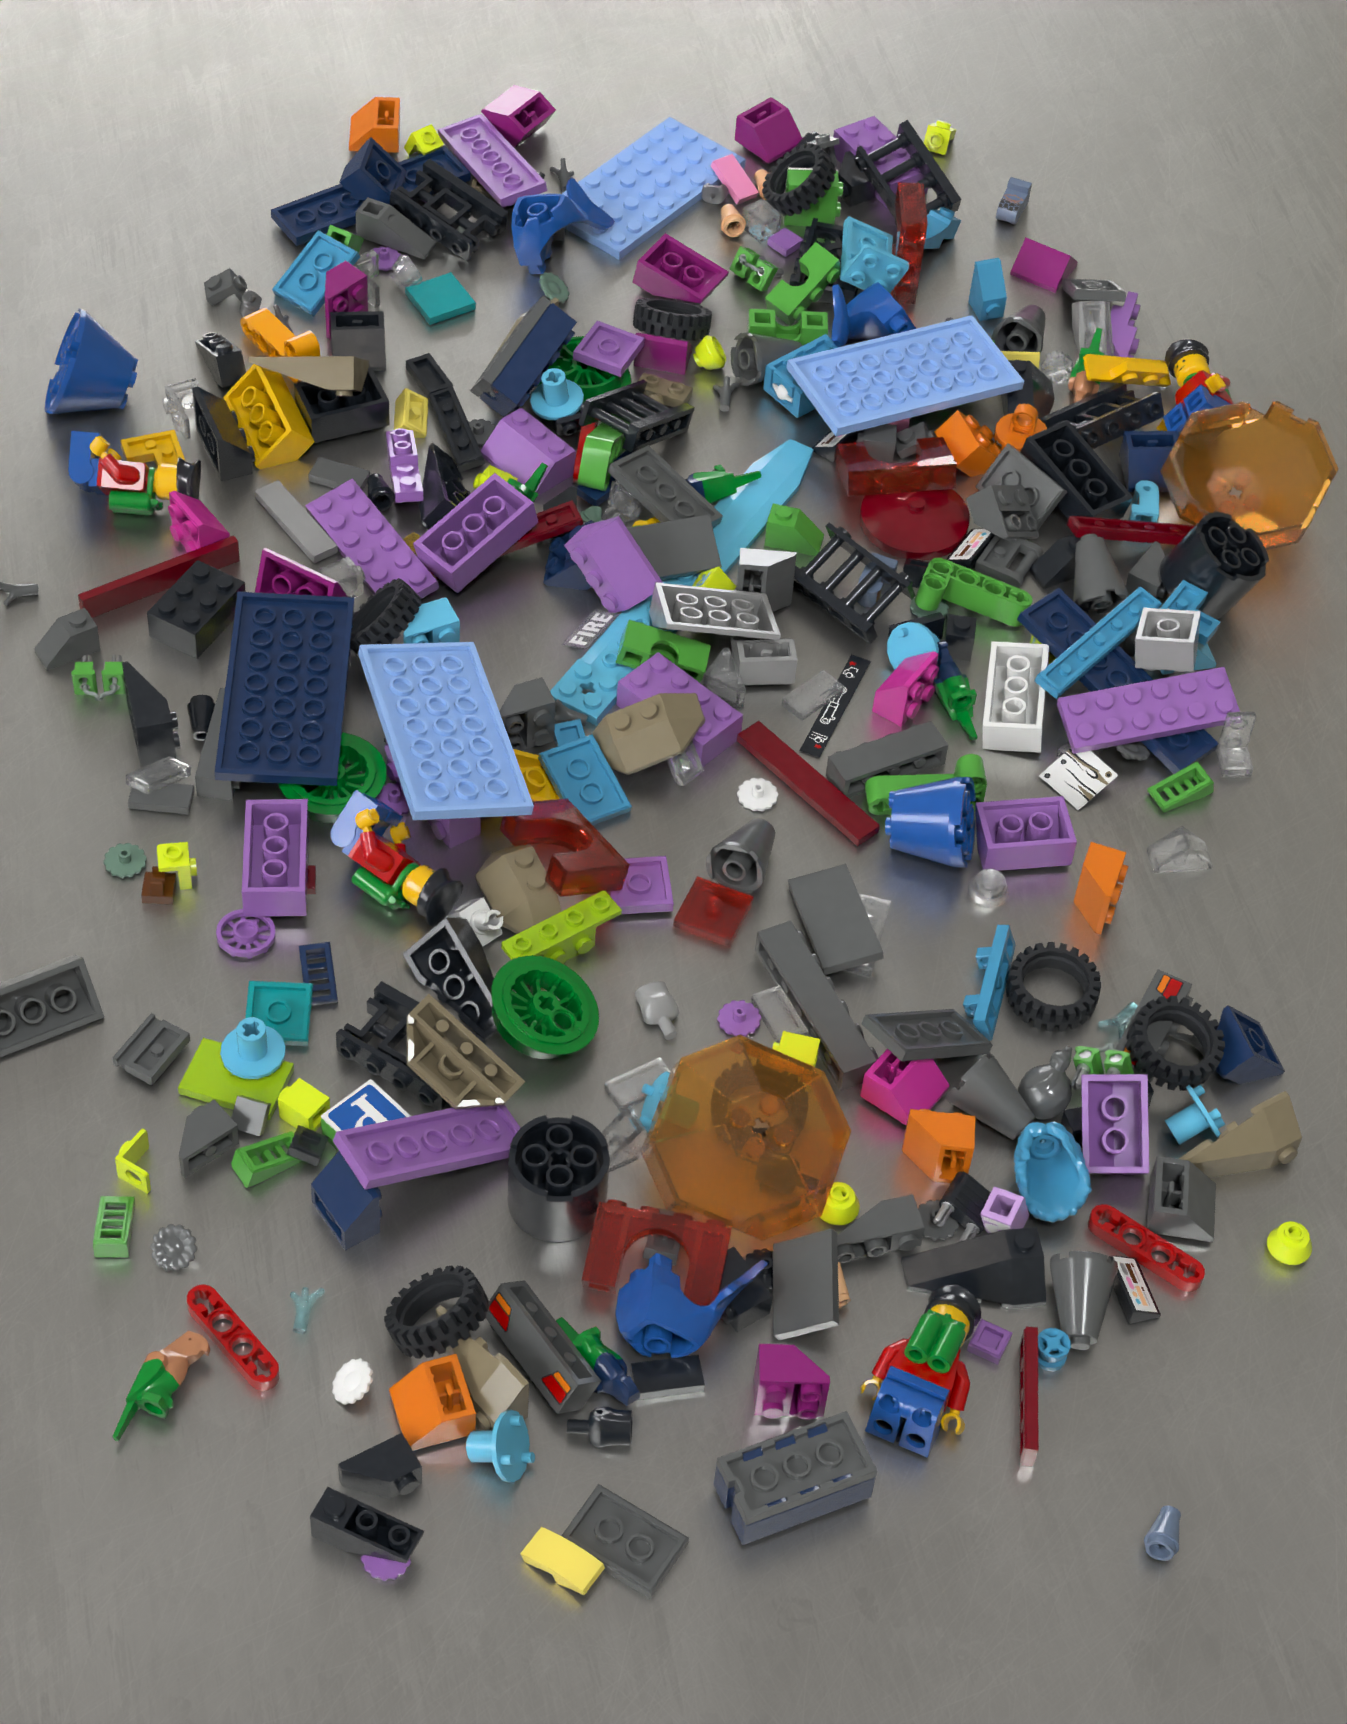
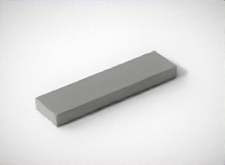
M279 480L255 490V498L313 563L338 553L336 543Z

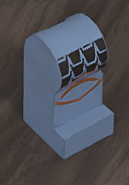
M1010 177L1007 189L997 209V220H1004L1016 225L1029 202L1031 182Z

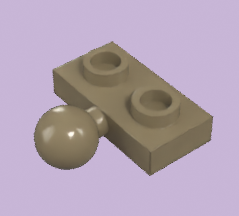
M643 373L638 380L647 381L644 394L663 405L676 407L688 403L692 397L693 387L683 385L680 382H673L647 373Z

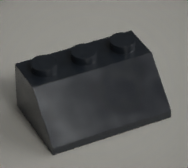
M198 386L193 387L196 430L220 481L253 474L254 450L252 446H247L244 429L238 428V419L235 411H230L225 400Z

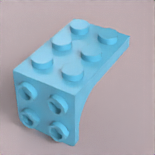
M850 216L844 221L840 280L862 290L879 282L890 293L909 270V262L892 254V235Z

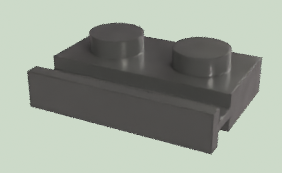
M151 1013L112 1057L113 1065L116 1067L121 1066L129 1074L153 1085L190 1042V1033L164 1019L162 1021L157 1019Z

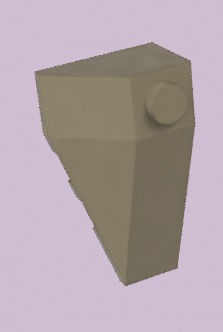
M1284 1091L1251 1109L1253 1116L1240 1125L1233 1121L1226 1126V1130L1220 1134L1215 1142L1207 1139L1179 1159L1191 1161L1209 1178L1269 1169L1279 1163L1287 1164L1291 1162L1298 1154L1297 1150L1302 1140V1135L1289 1094Z
M442 1305L436 1308V1319L448 1311ZM471 1336L466 1340L459 1339L457 1341L459 1345L452 1349L450 1345L446 1347L448 1356L457 1354L476 1412V1427L479 1430H493L495 1421L506 1410L519 1412L524 1417V1420L528 1418L529 1382L501 1353L493 1356L487 1349V1342L481 1337H478L476 1340H473Z

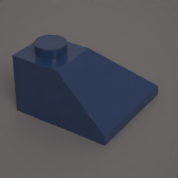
M371 137L345 166L339 183L358 200L365 201L369 197L390 204L391 191L402 186L407 171Z
M1229 1005L1223 1008L1217 1030L1223 1031L1224 1037L1222 1041H1225V1048L1223 1050V1058L1216 1068L1218 1074L1223 1079L1228 1078L1239 1085L1283 1074L1285 1070L1260 1022Z

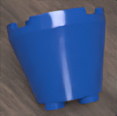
M954 777L890 791L889 808H892L891 817H887L885 821V833L890 836V848L951 867L967 868L965 860H972L976 834L974 805L970 804V801H975L976 799L973 779L971 777Z

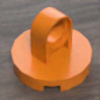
M1019 404L1015 408L1014 413L1003 416L997 422L994 440L1002 445L1001 450L1009 443L1018 451H1021L1027 437L1046 430L1047 427L1038 418V411L1030 404Z

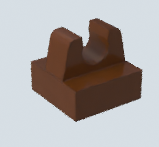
M153 866L152 872L145 871L141 894L142 903L173 905L177 884L176 873L160 872L158 866Z

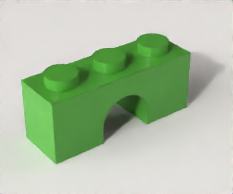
M817 242L799 260L800 271L808 277V280L800 286H791L784 280H781L765 297L767 309L775 310V315L789 326L795 321H799L801 311H807V307L812 302L815 303L821 298L825 287L829 283L833 284L840 276L839 259Z
M749 308L747 332L794 340L804 346L825 334L828 335V313L801 311V318L797 324L782 326L776 322L775 310Z
M628 620L621 636L615 663L636 669L659 652L700 683L706 672L711 645L674 634L670 631L654 628L641 622Z

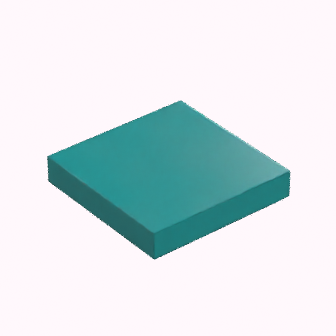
M451 272L405 288V295L429 325L476 310V302Z
M249 981L245 1018L255 1017L262 1020L265 1026L273 1028L282 1036L285 1045L309 1046L313 983Z

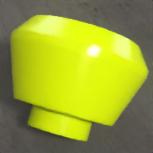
M706 335L695 347L696 353L693 354V357L700 368L704 367L706 370L724 367L727 361L721 344L714 336Z
M834 1182L819 1192L815 1199V1210L818 1216L826 1223L840 1226L855 1220L859 1214L860 1203L854 1190L848 1184Z
M1293 1221L1285 1222L1274 1228L1268 1235V1250L1281 1263L1298 1265L1304 1263L1312 1253V1242L1309 1232L1300 1223Z

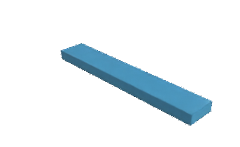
M1140 586L1036 676L1034 682L1057 699L1138 628L1143 608L1160 609L1162 603Z

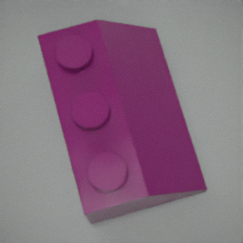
M268 548L262 549L255 587L256 593L348 597L337 581Z

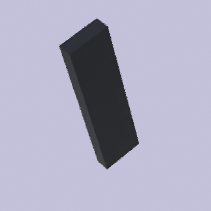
M453 386L428 394L429 402L460 473L485 464L484 457Z

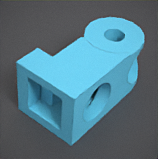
M1139 481L1135 486L1128 520L1157 522L1159 517V488L1152 481Z

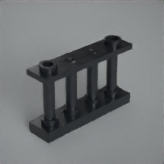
M908 120L899 124L895 140L867 154L862 145L857 147L854 159L855 165L860 172L865 173L895 218V225L899 231L901 228L915 225L914 222L927 216L930 210L944 207L953 212L958 211L962 199ZM899 148L907 150L910 159L883 174H880L874 165V162ZM914 167L916 169L919 168L923 174V179L894 194L887 182ZM927 187L929 189L932 188L937 198L907 214L901 202Z
M641 380L586 399L580 409L579 425L586 426L597 421L608 425L624 434L623 449L632 453L648 445L651 446L687 432L695 407L684 403L669 408L646 396L644 391L647 381Z
M829 522L825 527L831 540L806 567L802 566L799 569L795 566L793 586L871 644L878 637L874 628V621L901 592L911 600L916 596L912 587L913 581L905 573L900 572L898 574L852 540V536L846 529L841 526L836 528ZM841 546L851 555L826 582L819 584L814 580L813 574ZM861 561L871 571L846 598L842 597L839 599L834 595L833 590ZM880 577L889 582L892 586L867 613L860 615L854 610L856 602Z

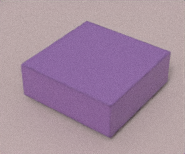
M785 227L770 236L767 245L787 257L800 248L801 242L804 239Z
M981 1319L968 1344L967 1351L998 1365L1011 1340L1012 1332Z

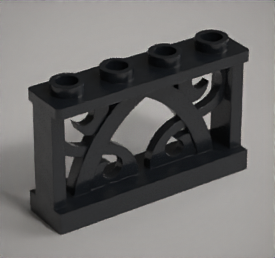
M813 218L811 227L806 226L804 241L806 242H801L799 257H802L817 242L831 254H836L841 262L843 226L818 222V218ZM817 238L824 239L825 242H818ZM796 258L794 273L796 274H791L789 282L791 286H800L808 279L800 271V258ZM838 277L833 284L829 283L825 287L823 295L818 301L833 304L832 286L838 284L842 289L845 302L848 304L857 296L859 288L840 280V277Z

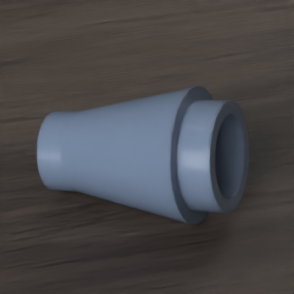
M1163 1506L1144 1538L1146 1552L1154 1559L1167 1561L1172 1559L1179 1551L1181 1513L1175 1507Z

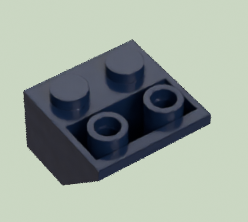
M1124 431L1119 458L1127 490L1134 492L1135 486L1139 481L1148 480L1158 486L1159 492H1181L1182 448L1178 432Z
M590 520L583 525H578L571 532L552 541L549 546L550 551L545 566L544 584L586 591L592 588L578 565L571 559L570 553L564 545L584 525L595 523L594 521Z
M338 1151L311 1183L312 1203L346 1251L380 1233V1218L383 1215L379 1206V1200L382 1199V1195L378 1187L365 1190L340 1151Z

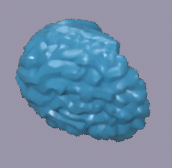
M1034 1122L1028 1124L1018 1137V1143L1014 1152V1171L1019 1194L1025 1198L1028 1211L1036 1219L1040 1218L1042 1221H1050L1052 1223L1057 1220L1064 1221L1069 1215H1076L1078 1210L1086 1203L1088 1194L1092 1191L1089 1170L1085 1165L1080 1145L1075 1141L1074 1136L1057 1122H1049L1047 1124Z

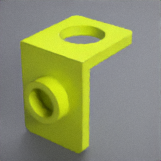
M142 1128L131 1141L128 1140L121 1146L118 1155L115 1157V1163L119 1178L148 1194L151 1190L149 1174L135 1165L149 1149L147 1130ZM129 1171L135 1173L141 1181L134 1178Z

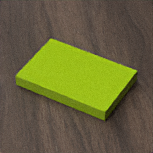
M203 1037L178 1086L179 1094L208 1103L215 1100L221 1107L234 1110L238 1095L271 1103L267 1118L270 1121L278 1105V1097L287 1086L294 1072V1063L283 1061L279 1069L269 1076L259 1079H244L233 1075L224 1067L220 1055L222 1043Z

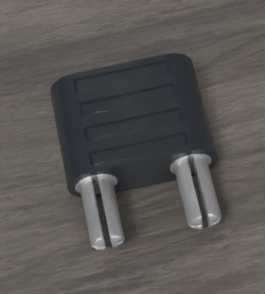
M958 1172L939 1201L941 1208L933 1219L934 1224L937 1223V1226L942 1227L950 1215L965 1228L958 1242L974 1238L975 1235L981 1234L984 1230L980 1214L991 1192L968 1173Z

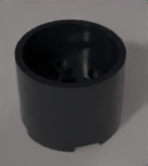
M1213 512L1205 515L1163 558L1160 564V576L1169 595L1174 592L1183 580L1208 592L1205 602L1198 610L1215 619H1220L1266 575V563L1269 561V557L1262 541L1250 527L1245 530L1232 521L1231 515Z
M544 1115L529 1121L515 1134L509 1151L507 1200L513 1220L527 1234L544 1241L566 1242L583 1237L599 1224L607 1206L610 1166L608 1143L599 1129L587 1120L572 1115L571 1119L563 1117L547 1118Z

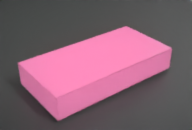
M733 154L712 162L711 168L722 184L727 187L728 193L736 204L757 197L758 190Z

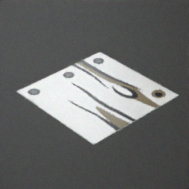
M1070 748L1039 776L1079 810L1114 780L1118 774L1091 751L1073 754Z

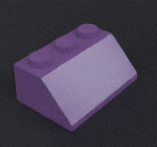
M522 407L499 421L481 449L485 460L495 468L518 478L517 481L525 485L542 462L548 467L535 491L538 493V496L573 476L576 450Z
M619 516L584 525L564 545L570 553L571 559L578 565L586 577V581L592 586L601 599L602 605L610 614L630 609L653 595L655 582L663 583Z
M1064 796L976 802L977 850L983 872L1072 864L1077 840Z
M1082 1074V1153L1089 1174H1149L1148 1074Z

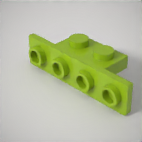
M603 890L502 941L501 948L511 960L533 955L547 957L564 964L567 960L590 951L595 946L596 927L621 915L622 909Z

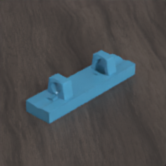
M997 925L992 947L977 949L975 957L979 969H986L980 994L966 995L963 1002L966 1015L974 1017L975 1027L989 1041L993 1039L1016 947L1010 925Z

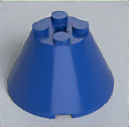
M78 308L80 314L74 313L60 345L54 363L59 365V369L54 378L49 381L44 410L49 414L114 408L123 410L128 398V394H125L127 388H133L136 381L137 372L135 370L138 359L134 358L85 310Z

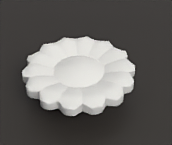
M751 778L750 781H744L743 785H740L738 788L737 797L739 798V803L743 804L744 808L750 809L753 812H763L765 809H771L772 805L777 803L778 792H776V786H773L772 782L765 781L763 778Z
M359 1358L357 1360L351 1359L348 1363L343 1364L342 1368L336 1372V1378L332 1382L334 1386L332 1393L335 1395V1400L346 1405L348 1403L354 1404L356 1400L363 1398L364 1393L369 1391V1385L373 1381L371 1377L373 1370L370 1368V1363Z

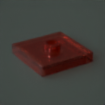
M697 876L674 918L673 927L730 947L753 904L754 897Z

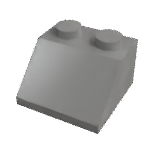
M1143 608L1135 638V668H1143L1150 671L1158 669L1173 670L1180 673L1186 671L1193 672L1197 657L1201 611Z

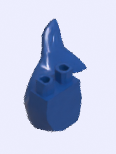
M574 178L568 180L566 184L568 197L562 194L550 193L517 198L512 212L511 223L514 249L520 266H527L531 275L543 274L545 272V259H548L552 254L551 244L554 234L558 230L572 223H585L599 230H607L615 222L610 215L590 200Z
M879 282L862 291L848 304L845 302L840 286L838 284L832 286L834 308L832 341L837 347L845 346L848 339L872 340L916 329L903 307Z
M656 1253L649 1259V1266L647 1268L633 1271L630 1274L629 1282L619 1289L615 1314L619 1331L624 1339L641 1355L651 1357L652 1353H671V1358L689 1355L697 1351L708 1340L726 1307L768 1263L764 1260L756 1263L743 1275L724 1287L710 1305L699 1306L689 1300L682 1292L680 1276L672 1272L673 1261L660 1253Z

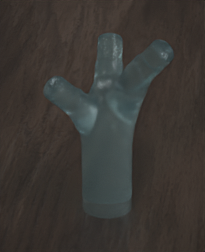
M1130 1002L1114 1017L1099 1022V1027L1117 1026L1119 1038L1121 1039L1127 1022L1132 1018L1138 1006Z
M307 1287L302 1288L301 1297L294 1291L290 1293V1297L296 1306L293 1332L298 1334L306 1333L310 1311L316 1300L325 1293L323 1288H319L310 1296L308 1295L309 1288Z

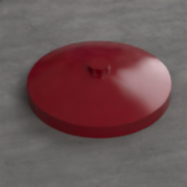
M921 476L889 478L873 486L866 493L861 504L860 524L866 537L880 550L898 558H910L920 561L941 558L952 553L968 533L970 514L965 501L955 490L934 479Z

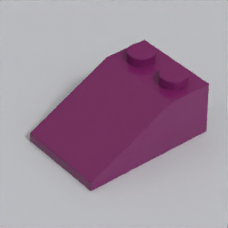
M665 233L637 261L632 283L654 296L701 304L728 276L729 271Z

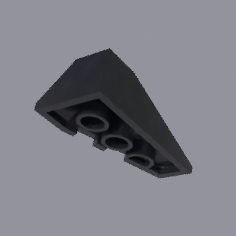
M1008 360L1024 380V385L1021 390L1001 394L1004 416L1014 413L1015 408L1019 404H1030L1038 411V418L1050 414L1055 400L1052 381L1031 361Z
M433 442L428 448L422 485L423 501L419 503L421 522L428 530L471 494L460 483L463 477L453 458Z
M446 917L407 949L403 956L416 979L421 984L433 990L438 995L437 998L452 1007L458 1013L460 1019L479 1036L488 1040L498 1032L492 1016L491 989L494 980L483 947L468 920Z
M1037 1227L1002 1230L901 1258L907 1290L931 1294L940 1286L958 1285L974 1294L979 1303L982 1300L1002 1303L1001 1307L1011 1309L1046 1305L1044 1254Z

